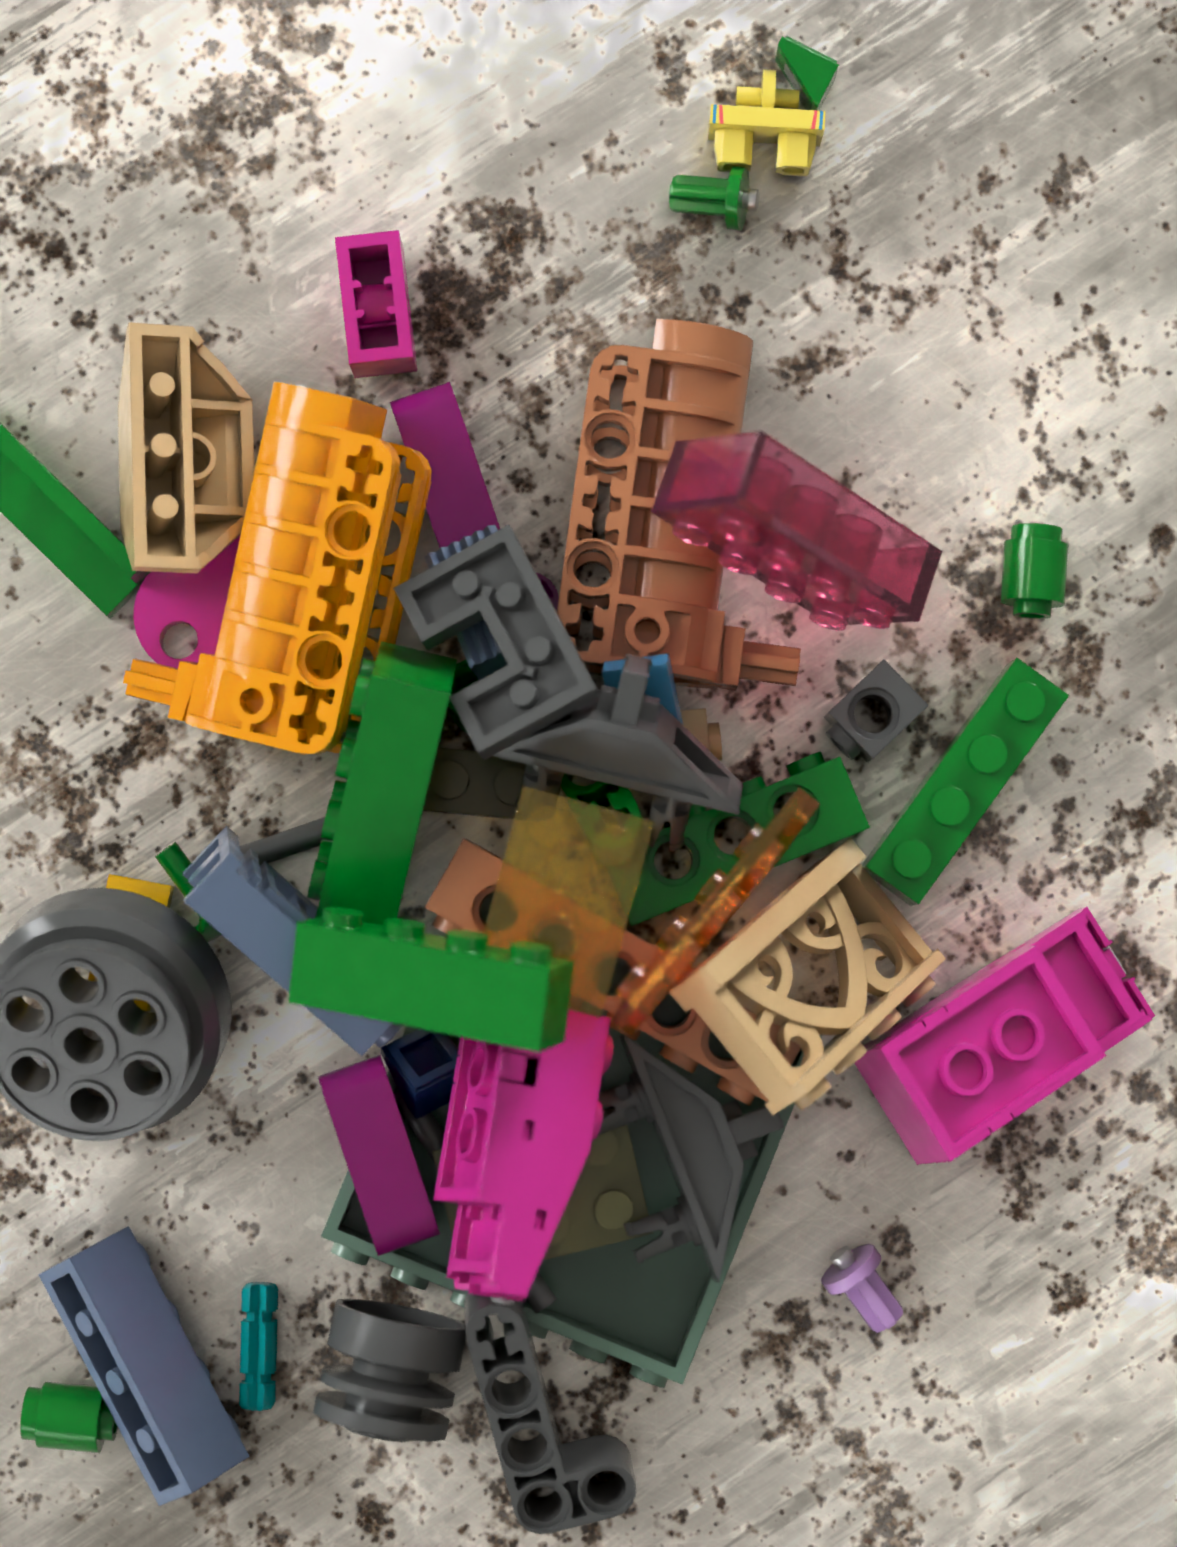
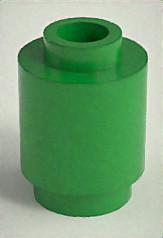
M1023 523L1011 527V539L1004 541L1001 603L1013 606V616L1027 619H1046L1051 617L1052 608L1065 605L1068 544L1062 542L1063 529L1061 527L1040 523Z
M45 1382L42 1388L28 1387L26 1390L21 1412V1438L24 1440H34L38 1448L100 1453L105 1440H115L118 1426L97 1386Z

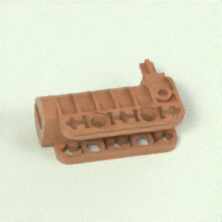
M656 319L652 349L614 345L602 350L593 360L589 374L557 613L575 647L576 642L572 637H577L580 633L581 608L594 611L592 634L595 640L590 642L588 651L577 650L591 675L603 676L604 662L625 659L627 654L639 657L669 654L675 686L694 688L714 687L736 691L739 679L796 686L801 648L744 641L746 628L724 626L725 611L718 610L753 351V340L740 332L699 322ZM615 360L627 361V366H614ZM616 379L626 381L622 398V412L610 409V393ZM613 423L621 426L626 432L615 427L597 428L604 424ZM604 440H614L620 442L626 448V451L616 458H605L595 452L594 448ZM597 468L602 469L604 471H621L613 474H606L600 472ZM598 485L610 487V505L604 531L605 541L593 538V513L597 508ZM587 564H598L608 570L610 578L599 587H588L577 580L576 573Z

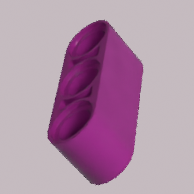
M450 382L391 401L390 405L404 446L421 452L428 460L432 470L426 510L439 548L448 547L451 542L460 541L464 536H472L475 531H482L488 525H495L500 530Z
M378 1055L318 1076L377 1255L380 1256L440 1235L381 1056Z

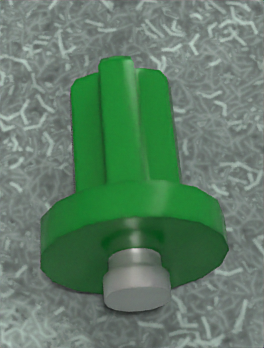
M733 166L728 179L676 175L673 177L669 188V205L672 211L678 213L724 216L727 229L742 231L747 209L748 211L758 210L759 189L749 190V172L745 167Z

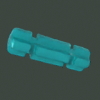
M250 1282L244 1285L242 1289L241 1311L246 1312V1318L241 1321L240 1373L245 1374V1380L240 1382L239 1405L242 1409L251 1411L272 1409L276 1398V1381L271 1380V1374H274L276 1371L277 1319H272L273 1312L278 1310V1287L276 1284L269 1282Z

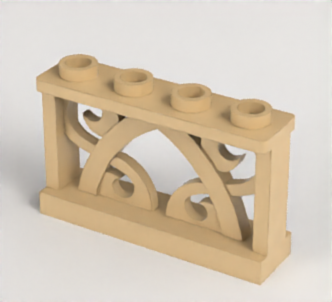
M851 837L814 863L669 991L685 1012L693 1008L767 1098L768 1101L764 1105L772 1115L793 1102L801 1111L821 1097L831 1087L825 1076L831 1070L836 1075H839L858 1061L867 1052L861 1041L866 1036L873 1041L895 1025L902 1018L896 1007L901 1002L905 1007H909L931 990L936 983L930 977V974L946 959L939 949L932 952L874 879L863 868L860 862L866 858V855ZM853 915L859 921V925H856ZM807 917H812L818 923V934L829 930L831 937L821 938L814 936L808 929ZM780 934L792 945L805 952L827 954L835 951L839 978L838 1004L836 1008L809 1005L787 997L792 985L793 971L787 949L778 937ZM861 939H873L882 951L875 948L863 950ZM888 957L896 967L894 976L892 978H885L880 975L876 969V960L882 961ZM759 960L765 961L774 970L775 982L772 990L766 986L772 981L773 976L766 977L759 971ZM867 992L877 996L866 1006ZM744 1008L758 1015L755 1021L749 1016V1014L745 1011ZM772 1023L781 1026L777 1032V1044L782 1054L789 1050L790 1041L796 1042L801 1047L803 1060L799 1067H791L769 1040V1030ZM820 1035H836L823 1048Z

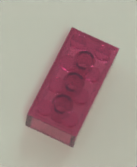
M763 431L676 441L651 513L673 526L672 533L677 538L693 545L709 548L720 555L719 563L725 568L740 574L752 575L766 584L764 590L767 594L778 600L800 605L810 612L809 619L821 627L836 631L845 630L847 625L856 624L887 629L891 623L919 622L942 554V550Z

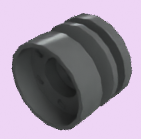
M338 1299L334 1307L327 1345L342 1354L353 1357V1365L323 1367L320 1381L343 1392H319L316 1396L313 1413L321 1419L343 1426L351 1432L374 1439L393 1442H407L410 1440L434 1442L445 1440L450 1419L441 1413L427 1408L442 1409L452 1407L455 1393L428 1379L430 1373L459 1372L466 1342L465 1324L444 1315L397 1304L362 1299Z

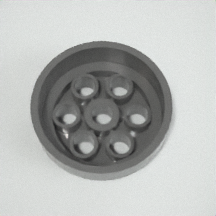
M86 888L69 891L47 899L29 910L17 921L0 944V1092L19 1113L38 1126L65 1137L88 1141H106L130 1136L168 1121L187 1108L201 1093L226 1046L231 1025V997L220 961L204 937L187 920L167 906L133 892L109 888ZM75 967L87 969L95 976L97 981L84 979L77 973ZM22 996L35 999L43 1009L31 1007L24 1001ZM133 999L148 1002L156 1012L151 1013L140 1009ZM80 1028L94 1031L102 1041L87 1037ZM32 1057L42 1060L48 1068H42ZM139 1060L152 1062L159 1068L160 1072L146 1069ZM86 1088L96 1089L106 1098L92 1095Z

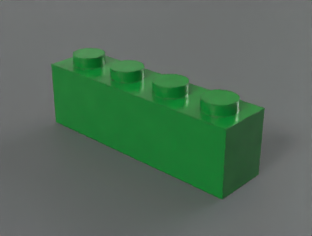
M1015 658L1008 663L863 862L862 866L869 875L910 906L919 905L1067 700L1069 694L1019 658Z
M341 907L324 908L323 916L297 922L288 1003L535 1052L544 1051L565 1041L574 961L551 957L552 947L532 942H512L510 949L487 945L488 935L467 930H450L447 932V937L425 934L426 924L409 919H386L384 926L363 922L364 913L362 911Z

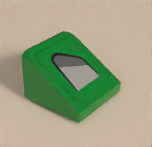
M787 35L786 37L782 36L778 43L775 61L793 90H800L799 99L806 110L819 111L835 81L839 64H837L836 60Z

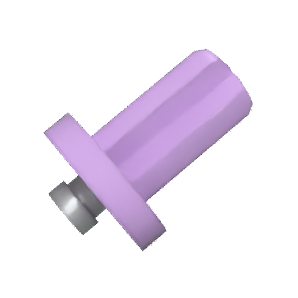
M872 1244L861 1245L852 1250L849 1246L838 1249L830 1257L833 1264L821 1278L822 1285L832 1295L844 1292L871 1330L878 1333L893 1327L897 1323L896 1321L903 1315V1309L875 1270L881 1261L880 1253Z

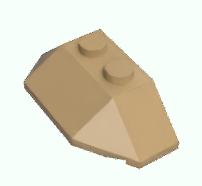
M129 322L126 330L118 403L120 531L132 571L197 574L241 535L255 471L252 398L225 365L204 345L205 341L192 326Z

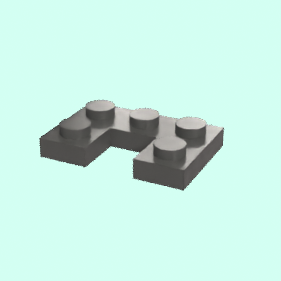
M510 525L503 527L394 588L419 639L427 650L482 620H485L508 665L450 697L477 752L484 760L601 697L598 688Z

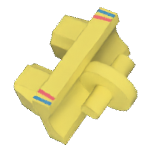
M763 69L761 88L737 86L736 106L711 104L708 140H714L717 170L730 172L734 166L745 167L748 171H751L753 143L777 144L776 173L790 176H808L816 146L820 147L824 134L826 111L798 109L800 90L776 89V70Z

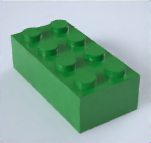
M381 641L376 661L363 658L349 711L351 715L360 716L361 722L349 719L335 776L345 778L347 782L335 780L321 833L322 838L333 840V842L322 839L307 898L319 901L315 918L323 916V909L327 907L350 908L362 911L364 913L363 922L384 926L386 919L397 918L450 698L457 659Z

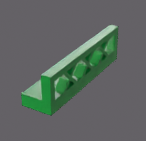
M0 423V512L111 619L138 592L140 585L150 572L132 571L125 544Z

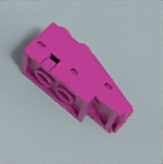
M1088 907L1077 909L954 985L892 1026L877 1039L863 1045L867 1052L854 1064L917 1165L951 1162L991 1135V1133H994L1013 1120V1118H1016L1106 1057L1104 1052L1150 1022L1155 1016L1134 982L1136 980L1135 977L1122 979L1126 976V971L1109 946L1113 942L1107 939Z
M568 1009L565 1041L541 1052L460 1037L457 1054L459 1057L456 1060L453 1078L455 1084H452L433 1199L435 1201L458 1204L446 1278L454 1279V1289L469 1291V1294L490 1297L492 1302L499 1304H512L514 1301L523 1302L524 1298L527 1299L532 1282L589 1155L591 1142L598 1136L601 1129L603 1107L601 1102L598 1101L602 1074L608 1070L613 1056V1040L608 1035L611 1018Z

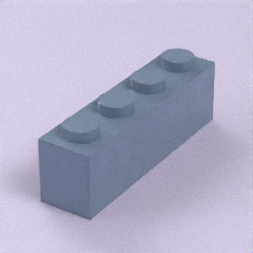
M129 1226L38 1274L159 1506L195 1492L250 1457L240 1439V1430L237 1423L223 1407L210 1382V1373L206 1364L196 1355L180 1325V1316L176 1307L166 1298L150 1267V1259L146 1250L136 1241Z

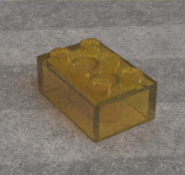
M523 786L483 933L488 935L487 945L510 949L512 942L539 943L552 947L551 957L574 961L568 1009L601 1018L654 821Z

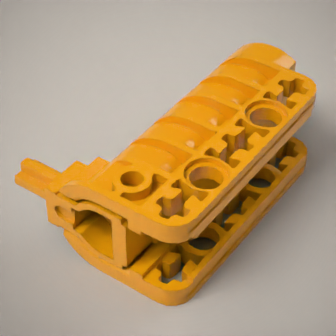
M273 382L215 654L200 653L198 662L180 661L178 668L135 658L132 660L131 670H126L123 683L127 684L125 693L127 696L170 706L168 718L184 721L186 724L207 731L300 754H322L327 751L340 753L342 746L340 740L343 732H346L364 646L368 648L373 660L376 661L381 641L396 645L404 607L394 588L411 577L431 485L432 470L428 460L421 452L381 439L387 409L347 396ZM402 457H406V468L415 471V478L412 484L402 483L399 489L402 476L400 473V463ZM396 499L397 503L408 504L406 514L394 510ZM394 521L401 532L400 544L392 554L384 556L391 522ZM381 567H394L393 577L383 574L380 576ZM378 586V594L387 597V604L385 609H375L372 613ZM368 627L381 629L379 639L367 635ZM350 714L351 720L361 722L360 716Z

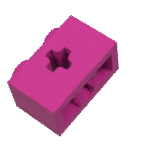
M399 230L335 237L348 360L354 377L364 378L416 372L417 363L404 248Z

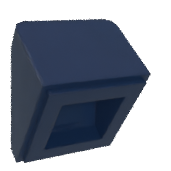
M419 1028L381 1047V1055L408 1109L416 1119L450 1103L452 1084H455L453 1078L456 1060L459 1057L457 1055L458 1048L448 1034Z

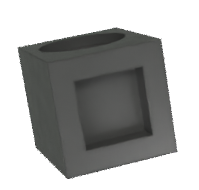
M883 659L824 716L832 725L826 732V735L850 760H853L859 754L868 763L929 705ZM874 699L885 707L888 721L883 731L870 733L858 726L855 721L854 710L859 701Z

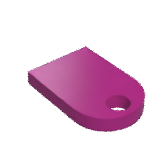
M240 536L197 574L150 572L143 580L134 603V626L143 649L157 664L178 668L180 661L198 662L200 653L215 654ZM188 624L197 633L198 643L196 649L186 658L175 659L169 657L163 646L166 632L174 625Z

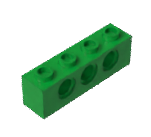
M820 751L786 765L790 777L772 785L766 786L762 776L744 782L739 815L716 809L707 811V808L704 806L692 804L683 844L691 856V867L682 878L668 879L662 876L657 871L654 863L657 849L670 842V827L660 831L654 846L648 845L643 856L634 864L625 867H611L605 864L630 927L870 828L841 757L839 756L825 762ZM782 795H796L806 803L808 819L802 828L788 830L781 827L775 820L773 813L774 804ZM733 818L746 825L750 834V841L745 851L740 854L730 855L717 847L714 840V830L720 821ZM622 832L613 837L614 839L620 838L623 835H625L626 832Z

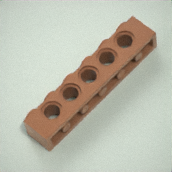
M465 838L463 839L425 908L437 914L432 926L445 934L450 930H467L488 935V944L510 949L512 942L538 943V936L541 930L548 925L561 924L566 926L573 933L576 942L573 954L566 959L574 961L570 1005L580 1008L584 999H587L608 1011L605 1017L611 1018L609 1027L637 1041L640 1033L643 1031L664 1043L659 1054L677 1066L694 1073L698 1064H701L722 1076L716 1087L749 1106L756 1096L766 1102L768 1101L733 1057H719L710 1050L708 1039L711 1029L693 1008L689 1010L686 1018L681 1023L673 1026L663 1025L653 1017L651 1004L654 997L663 990L673 989L695 969L694 967ZM492 892H505L511 895L517 903V919L507 929H494L482 917V903ZM612 956L624 959L630 965L633 972V978L628 988L615 994L601 990L594 979V970L597 964L604 958ZM744 1008L745 1011L749 1014V1016L755 1021L758 1015ZM772 1023L769 1030V1040L791 1066L801 1047L796 1042L790 1041L789 1050L782 1054L777 1044V1032L781 1026Z

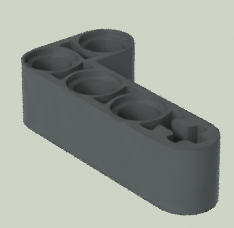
M468 1291L464 1300L466 1340L513 1510L519 1524L530 1532L549 1534L613 1518L624 1513L633 1504L636 1496L632 1460L627 1446L618 1438L609 1435H596L561 1444L523 1302L514 1301L512 1304H499L492 1302L490 1297L469 1294ZM488 1315H498L500 1322L504 1325L505 1337L494 1340V1331ZM512 1370L525 1375L515 1383H503L496 1379L499 1374ZM522 1429H532L540 1433L537 1437L525 1441L512 1437ZM610 1470L618 1473L613 1479L608 1481L592 1479L595 1474L601 1471ZM538 1487H549L555 1490L546 1497H535L529 1494L531 1490Z

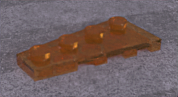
M799 787L765 829L758 823L751 829L733 852L740 859L728 874L718 869L694 898L702 905L694 916L687 921L679 915L657 941L655 946L663 953L649 969L639 962L615 991V994L624 1001L611 1021L631 1037L636 1033L667 996L669 991L672 990L785 855L819 807V802Z

